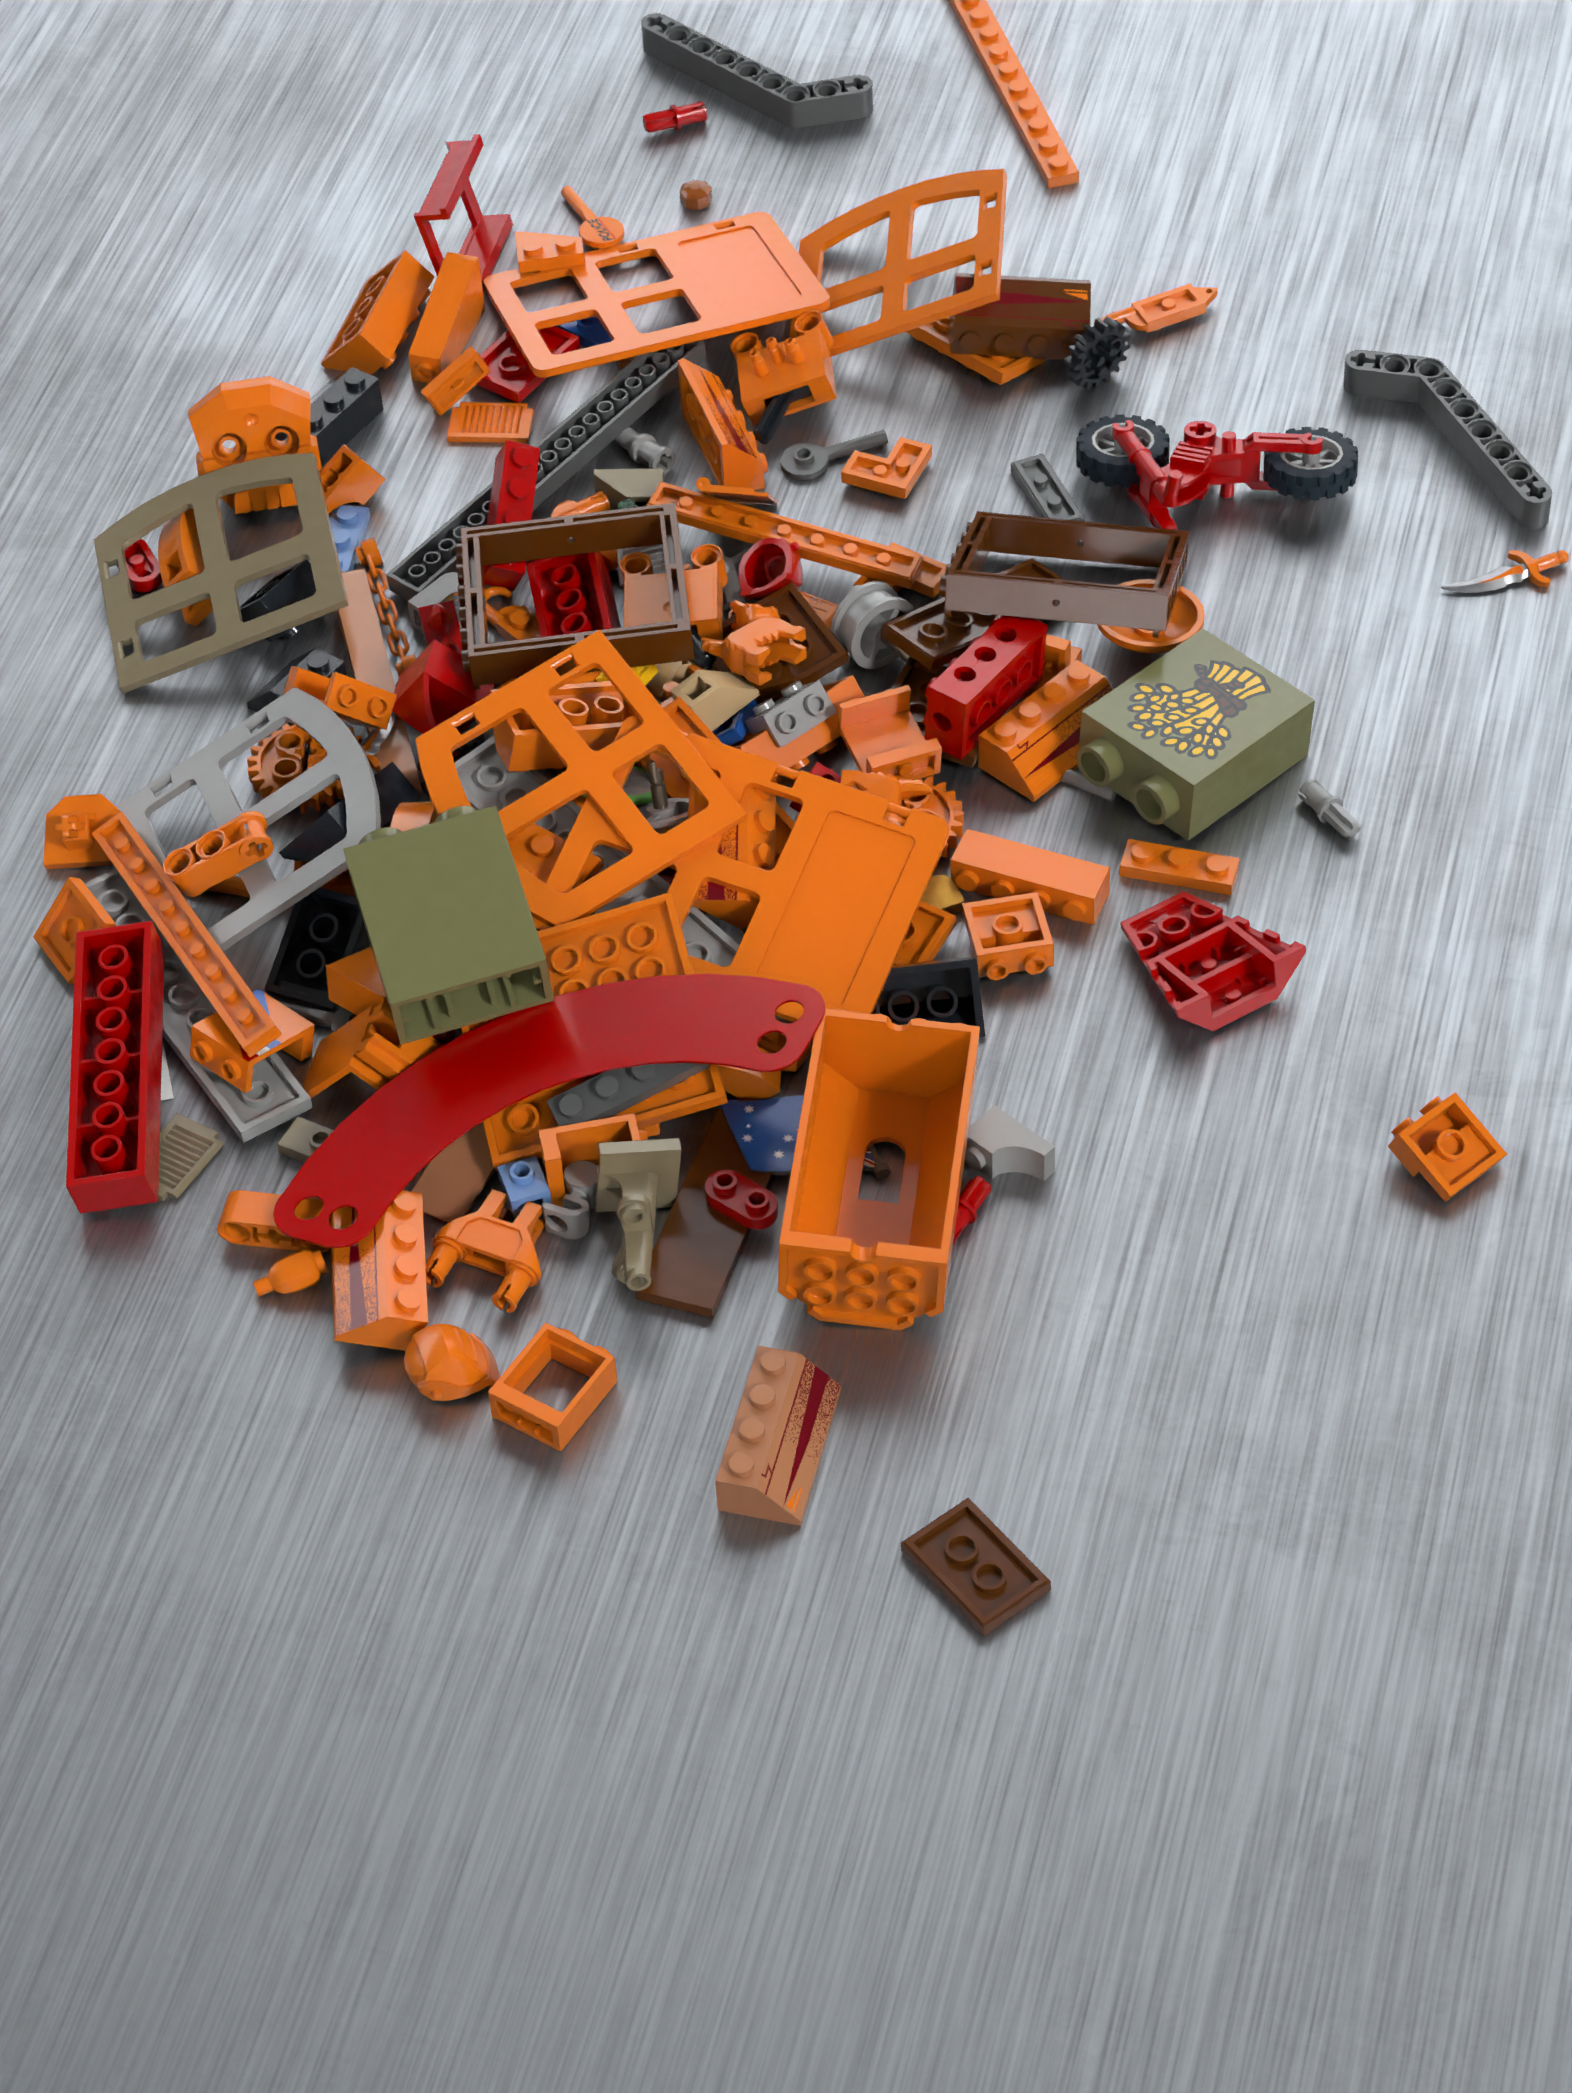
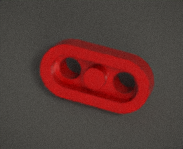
M139 539L125 550V559L131 589L147 593L158 588L162 583L158 560L143 539Z
M719 1170L712 1173L706 1179V1201L717 1211L745 1227L755 1230L765 1229L777 1220L778 1202L776 1196L770 1190L733 1170Z

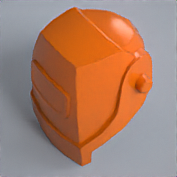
M450 1324L428 1326L412 1335V1339L409 1341L405 1351L404 1363L407 1378L419 1389L421 1394L433 1401H450L463 1398L487 1386L492 1387L499 1379L496 1360L484 1341L474 1333H468L457 1326Z

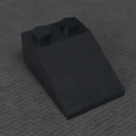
M319 887L294 904L264 988L266 992L336 1010L338 1005L330 1001L328 997L326 965L371 946L356 897Z

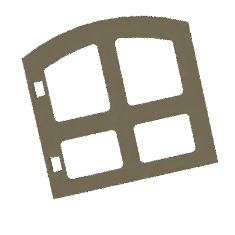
M313 453L284 454L259 458L226 466L198 476L145 502L119 519L94 539L119 687L123 694L349 606L318 464ZM293 483L303 527L301 534L237 560L230 561L219 507L220 498L244 490ZM193 509L205 567L204 571L181 582L133 599L125 550L165 522L180 515L182 512ZM304 560H310L316 592L313 596L253 620L243 622L237 596V589L241 585ZM119 564L120 573L110 578L109 567ZM211 598L217 628L212 636L144 661L139 636V627L142 624ZM133 644L135 653L125 657L123 647Z

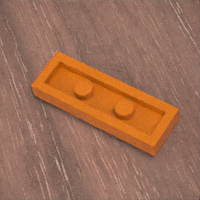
M1128 839L1120 863L1119 876L1232 895L1239 871L1240 858Z

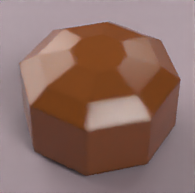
M691 180L682 184L680 202L686 209L701 210L710 205L712 187L706 181Z

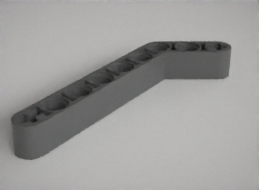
M653 13L646 15L641 21L642 42L645 53L787 127L804 128L868 117L873 112L872 80L867 76L853 75L799 84L666 15Z
M1354 350L1346 355L1343 388L1347 393L1359 397L1418 403L1520 525L1528 529H1540L1548 524L1552 499L1550 486L1443 362L1431 357L1369 350Z

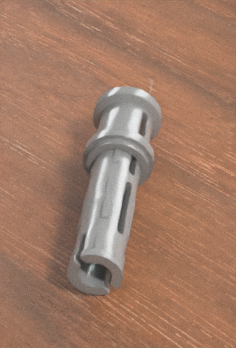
M628 427L613 440L614 443L629 451L633 461L638 464L644 463L649 469L663 468L665 474L671 470L675 463L676 454L674 450L668 446H660L650 434H639Z

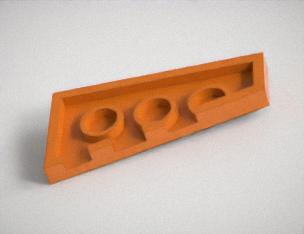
M950 317L906 331L914 339L926 343L941 354L962 363L966 368L980 373L991 382L998 383L999 385L1045 362L1044 358L952 354L948 339Z

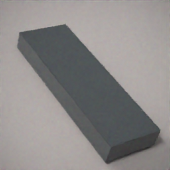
M1043 453L1011 463L1012 475L1039 517L1085 521V517Z

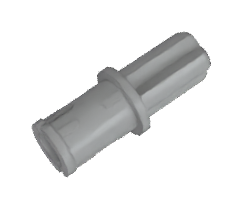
M1310 779L1301 786L1299 790L1301 793H1298L1299 798L1317 813V818L1320 822L1325 823L1328 821L1346 839L1354 838L1356 833L1360 831L1361 824L1343 808V802L1339 797L1329 794L1315 779Z

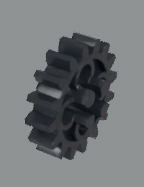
M1108 316L1103 321L1099 318L1095 319L1093 327L1086 324L1082 336L1080 334L1075 335L1076 344L1069 346L1067 349L1071 352V355L1064 359V362L1068 365L1064 371L1069 375V379L1080 388L1083 387L1086 390H1089L1092 385L1095 388H1099L1103 379L1109 382L1110 374L1113 371L1119 372V362L1127 359L1123 354L1124 351L1131 347L1126 342L1131 337L1126 331L1127 328Z

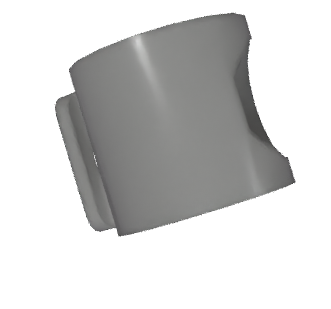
M585 1160L575 1161L565 1168L566 1195L562 1199L563 1207L542 1203L546 1232L573 1240L580 1239L589 1232V1209L595 1207L594 1195H597L596 1165ZM549 1215L561 1218L567 1226H560L554 1223Z

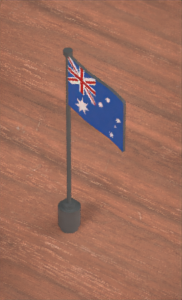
M748 927L742 929L744 934ZM804 1095L753 1101L727 1100L728 1103L719 1105L750 1171L772 1172V1175H791ZM872 1145L866 1152L863 1171H873L876 1178L880 1180L888 1177L891 1174V1170L888 1164L882 1163L874 1145Z

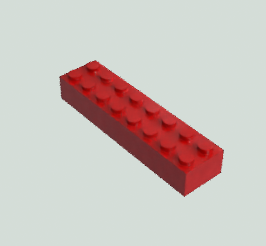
M152 920L76 932L66 1188L80 1214L158 1202L165 948Z

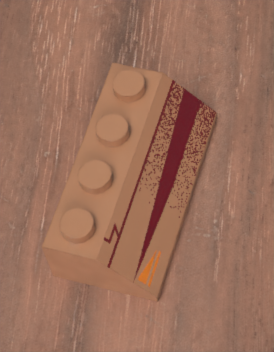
M764 1346L757 1347L715 1480L718 1511L801 1526L840 1397L841 1385L800 1353Z

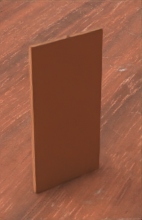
M483 1122L447 1146L426 1167L411 1191L422 1193L423 1214L449 1223L452 1220L467 1215L495 1170Z

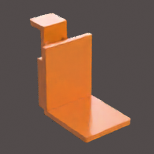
M382 1002L377 1007H369L320 1041L302 1087L310 1098H313L352 1072L378 1090L418 1060L439 1049L442 1043L430 1036L400 1045L390 1008Z

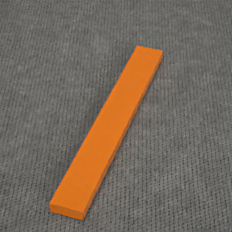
M661 481L646 505L675 503L678 523L755 544L761 539H779L783 537L790 543L797 542L799 544L798 552L801 558L911 589L923 566V556Z

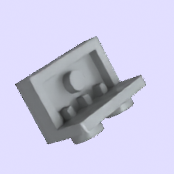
M799 680L781 690L783 697L776 702L770 698L754 707L752 710L755 715L744 721L750 734L767 730L776 747L780 748L834 715L836 709L820 680L802 685Z

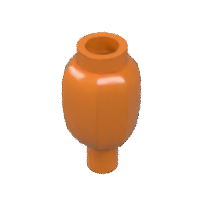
M304 1249L275 1262L271 1266L268 1276L254 1281L253 1284L259 1297L272 1291L280 1294H292L317 1284L322 1274L329 1272L320 1249L314 1252Z

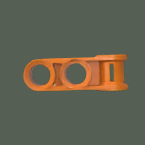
M256 811L244 812L230 822L205 833L202 837L184 847L175 849L165 858L163 871L180 891L188 897H196L225 879L234 877L240 871L265 860L272 854L274 845L271 838L266 835L267 820L265 816Z

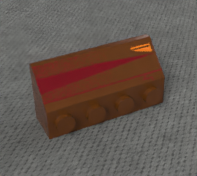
M955 273L953 295L971 289L974 285V274ZM1001 275L1000 300L950 316L948 339L951 353L1064 360L1071 355V352L1067 350L1068 347L1075 345L1077 342L1075 335L1080 334L1082 336L1084 326L1086 324L1090 326L1091 281Z

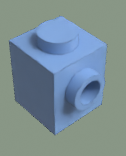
M536 1155L497 1167L500 1189L502 1193L507 1194L506 1206L509 1209L513 1222L527 1201L541 1206L542 1203L552 1204L550 1189ZM543 1212L538 1219H544Z

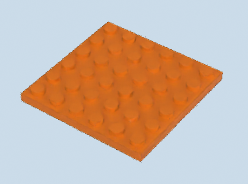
M672 892L537 931L547 961L553 997L614 982L655 976L694 974ZM502 1016L461 1027L462 1034ZM709 1064V1068L612 1117L635 1113L638 1129L728 1103L718 1065ZM601 1073L577 1078L538 1092L484 1120L483 1124L496 1171H498V1166L535 1155L537 1159L542 1158L538 1130L559 1127L547 1100Z

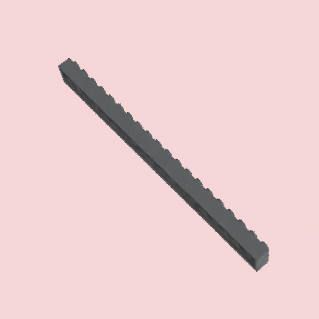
M700 340L637 356L535 445V447L540 448L533 510L679 383L678 360L686 359L699 366L706 359L705 342ZM492 483L386 574L390 591L409 601L440 576L450 572H457L456 564L458 563L455 544L462 543L461 528L487 525Z

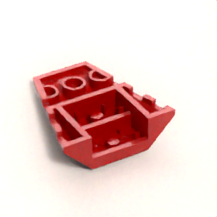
M1184 891L1120 922L1122 931L1177 1017L1211 1031H1215L1278 999L1306 953L1305 945L1296 941L1289 945L1280 940V934L1269 929L1260 932L1250 927L1249 920L1240 916L1231 919L1223 915L1222 908Z

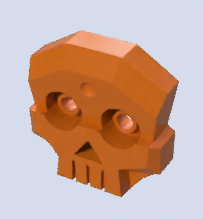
M271 376L220 383L188 409V417L200 450L196 454L198 476L254 459L301 453H313L317 460L318 469L321 471L317 437L310 435V392ZM283 432L287 434V438L279 441L275 438V435ZM226 440H232L236 444L232 448H226L223 446V443ZM293 483L264 486L221 497L234 510L235 514L247 513L252 510L260 511L266 508L274 509L279 506L298 505Z

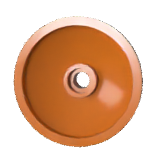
M1156 579L1131 580L1118 585L1153 588ZM1180 586L1166 631H1160L1159 638H1153V630L1107 625L1097 626L1107 639L1119 647L1137 653L1159 654L1169 652L1203 629L1205 612L1198 597L1188 589Z

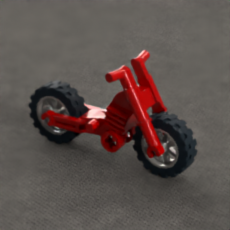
M1119 414L1115 415L1114 418H1109L1108 416L1101 417L1099 421H1091L1086 424V428H1081L1079 436L1076 438L1077 468H1080V473L1084 477L1089 476L1090 480L1095 483L1103 482L1104 486L1114 487V485H1121V488H1126L1130 499L1137 503L1150 523L1155 528L1177 530V524L1169 515V510L1166 507L1174 508L1189 504L1195 499L1203 500L1212 485H1220V496L1223 498H1232L1234 496L1235 483H1245L1252 490L1278 491L1279 494L1284 496L1292 495L1294 499L1302 500L1304 497L1310 498V501L1320 500V497L1330 499L1336 497L1337 493H1346L1349 486H1354L1357 478V446H1353V441L1349 437L1344 438L1342 433L1337 431L1333 433L1328 432L1327 428L1321 427L1318 430L1311 429V427H1302V430L1293 428L1286 430V433L1253 432L1245 439H1236L1235 432L1226 431L1222 434V438L1216 436L1217 429L1214 424L1208 421H1193L1184 427V442L1179 441L1176 449L1170 456V463L1169 434H1165L1163 426L1155 425L1156 422L1151 419L1142 420L1141 416L1132 415V417H1125V415ZM1261 451H1264L1263 471H1260Z

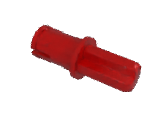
M703 101L679 107L670 105V109L643 116V126L648 133L670 128L680 130L681 126L707 121V111Z
M975 1176L974 1179H971L960 1193L953 1245L968 1224L974 1223L977 1218L976 1211L991 1192L990 1183L986 1182L981 1176Z

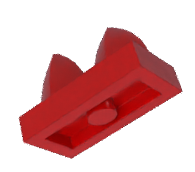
M450 600L418 607L426 646L428 647L433 640H436L461 654L463 649L460 625L454 601Z

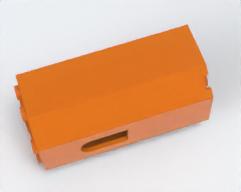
M825 1009L824 1018L814 1034L779 1240L778 1292L789 1300L795 1298L801 1300L807 1305L806 1312L818 1321L903 1330L912 1326L914 1318L926 1314L929 1317H933L944 1312L976 1082L980 1026L928 1021L921 1018L911 1019L905 1025H897L892 1023L891 1019L884 1014ZM891 1142L898 1145L905 1153L898 1204L859 1199L865 1155L869 1147L875 1143Z

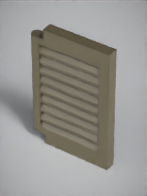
M178 1113L160 1131L158 1200L164 1202L167 1197L177 1200L223 1147L224 1143L218 1139V1131Z

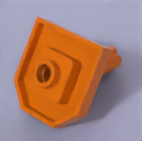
M102 794L65 796L46 814L43 863L46 870L113 865L92 835V832L117 815L120 810Z

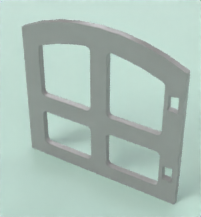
M296 687L117 805L120 812L122 811L163 867L167 856L150 822V815L193 785L198 786L216 823L217 829L247 811H256L263 814L267 820V826H269L335 781L341 780L346 806V837L281 881H276L266 859L240 871L239 874L248 890L250 900L244 906L207 929L222 951L348 869L343 848L359 844L366 834L381 828L379 794L372 768L363 748L351 730L333 710L314 696ZM266 719H269L268 723H266L253 733L250 731ZM289 722L307 732L327 751V755L322 761L246 811H242L223 772V767L227 762ZM173 782L172 787L158 796L155 795V793Z

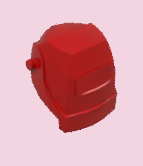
M782 537L779 539H761L751 546L748 552L743 554L739 564L738 579L742 591L740 595L746 599L761 600L791 582L797 589L803 585V569L798 552L799 544L797 542L790 543Z

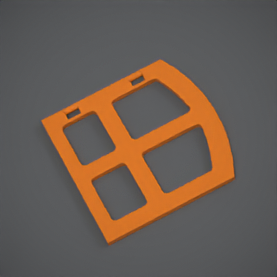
M1004 169L955 173L903 187L844 213L800 240L799 255L821 283L824 252L828 248L862 229L890 217L885 266L881 270L825 289L830 296L831 305L828 309L820 311V313L883 292L881 317L873 323L832 336L834 343L830 349L831 357L1000 300L1007 173ZM980 196L976 236L911 259L914 213L919 206L956 198ZM996 200V206L987 208L989 202ZM975 261L974 285L971 289L906 311L908 286L912 282ZM992 267L990 274L983 275L984 269ZM797 317L791 318L789 338L798 337L794 328V321Z
M601 630L596 631L415 738L421 772L430 799L439 816L444 811L454 807H472L459 779L452 756L453 751L517 713L525 714L567 769L498 811L506 838L509 839L578 796L588 795L632 850L630 855L567 893H561L552 888L514 860L532 917L550 927L589 916L747 819L745 810ZM573 659L577 667L560 676L555 669ZM593 668H598L603 672L642 721L641 726L599 751L590 749L549 697L555 690ZM474 717L478 725L461 735L456 727ZM657 749L666 751L708 804L707 808L663 834L657 833L613 778L621 770Z

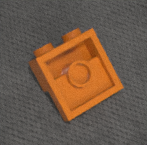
M1038 892L962 903V915L970 939L971 956L977 958L979 978L988 976L991 980H1001L1009 973L1025 970L1029 974H1039L1047 967L1054 966V943Z
M1456 1092L1443 1101L1439 1096L1435 1097L1420 1110L1423 1116L1415 1122L1410 1117L1401 1122L1391 1131L1395 1138L1388 1145L1389 1149L1414 1177L1421 1173L1444 1202L1475 1181L1507 1155L1505 1150Z

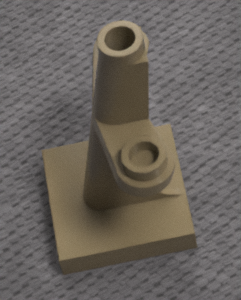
M679 1138L598 1143L600 1159L599 1166H596L597 1195H594L596 1212L617 1211L622 1225L623 1244L612 1264V1274L633 1291L644 1290L651 1284L650 1272L656 1208L673 1207L677 1198L682 1151Z

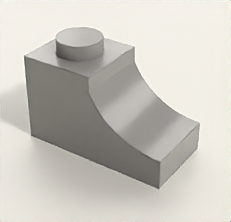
M994 1105L969 1127L965 1161L972 1169L980 1170L991 1179L1002 1173L1020 1172L1045 1181L1055 1172V1146Z

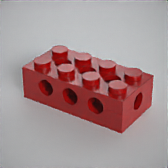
M1005 615L995 618L979 638L976 637L971 641L968 649L963 654L953 658L947 669L938 678L934 677L929 682L925 692L927 711L923 718L925 740L937 738L942 751L962 760L979 743V734L1012 710L1042 681L1048 625L1034 618Z

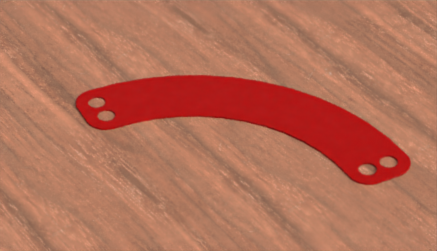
M691 974L655 976L608 983L554 997V1001L506 1014L459 1036L418 1060L378 1089L344 1119L306 1160L282 1193L274 1207V1222L284 1235L328 1248H344L354 1245L371 1233L394 1199L421 1169L459 1137L506 1107L538 1092L577 1078L613 1069L648 1064H713L757 1072H775L785 1069L794 1064L803 1055L825 1015L824 1000L821 994L814 988L797 983L754 976ZM796 1002L803 1006V1015L793 1023H781L775 1018L776 1010L785 1003ZM771 1032L783 1034L787 1041L780 1051L766 1054L758 1049V1042L764 1035ZM316 1197L323 1201V1209L316 1217L309 1220H302L296 1217L295 1209L302 1200ZM341 1207H352L357 1210V1219L351 1226L345 1229H335L329 1225V1218L335 1210Z

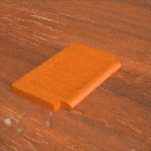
M460 402L459 407H452L447 442L505 443L506 440L518 443H529L534 409H528V403Z

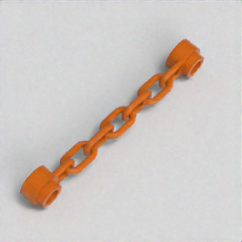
M372 537L361 541V546L355 547L362 568L365 566L370 568L366 574L370 591L378 594L381 600L377 604L376 610L381 623L390 627L391 633L387 636V642L391 653L394 656L400 657L401 662L395 664L398 676H400L413 663L416 657L414 653L408 656L405 655L410 649L406 634L396 629L395 622L398 620L399 614L394 601L385 597L384 591L388 587V582L384 571L380 568H375L383 564L375 539ZM378 574H379L383 586H381L380 582H376V583H375L376 588H374V585H373L371 576H373V579H374V580H378V578H379V577H378ZM389 604L393 613V618L390 613H387L386 620L382 611V606L385 611H388ZM399 636H401L404 649L402 648V645L398 644V651H396L392 638H394L395 642H399Z

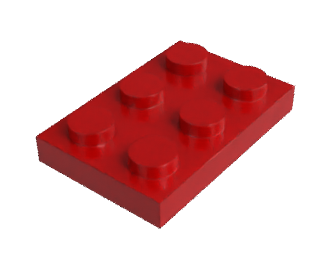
M555 326L538 330L551 354H562L580 348L579 337ZM507 330L480 355L490 369V372L476 385L520 403L547 377H537L533 374L513 337Z

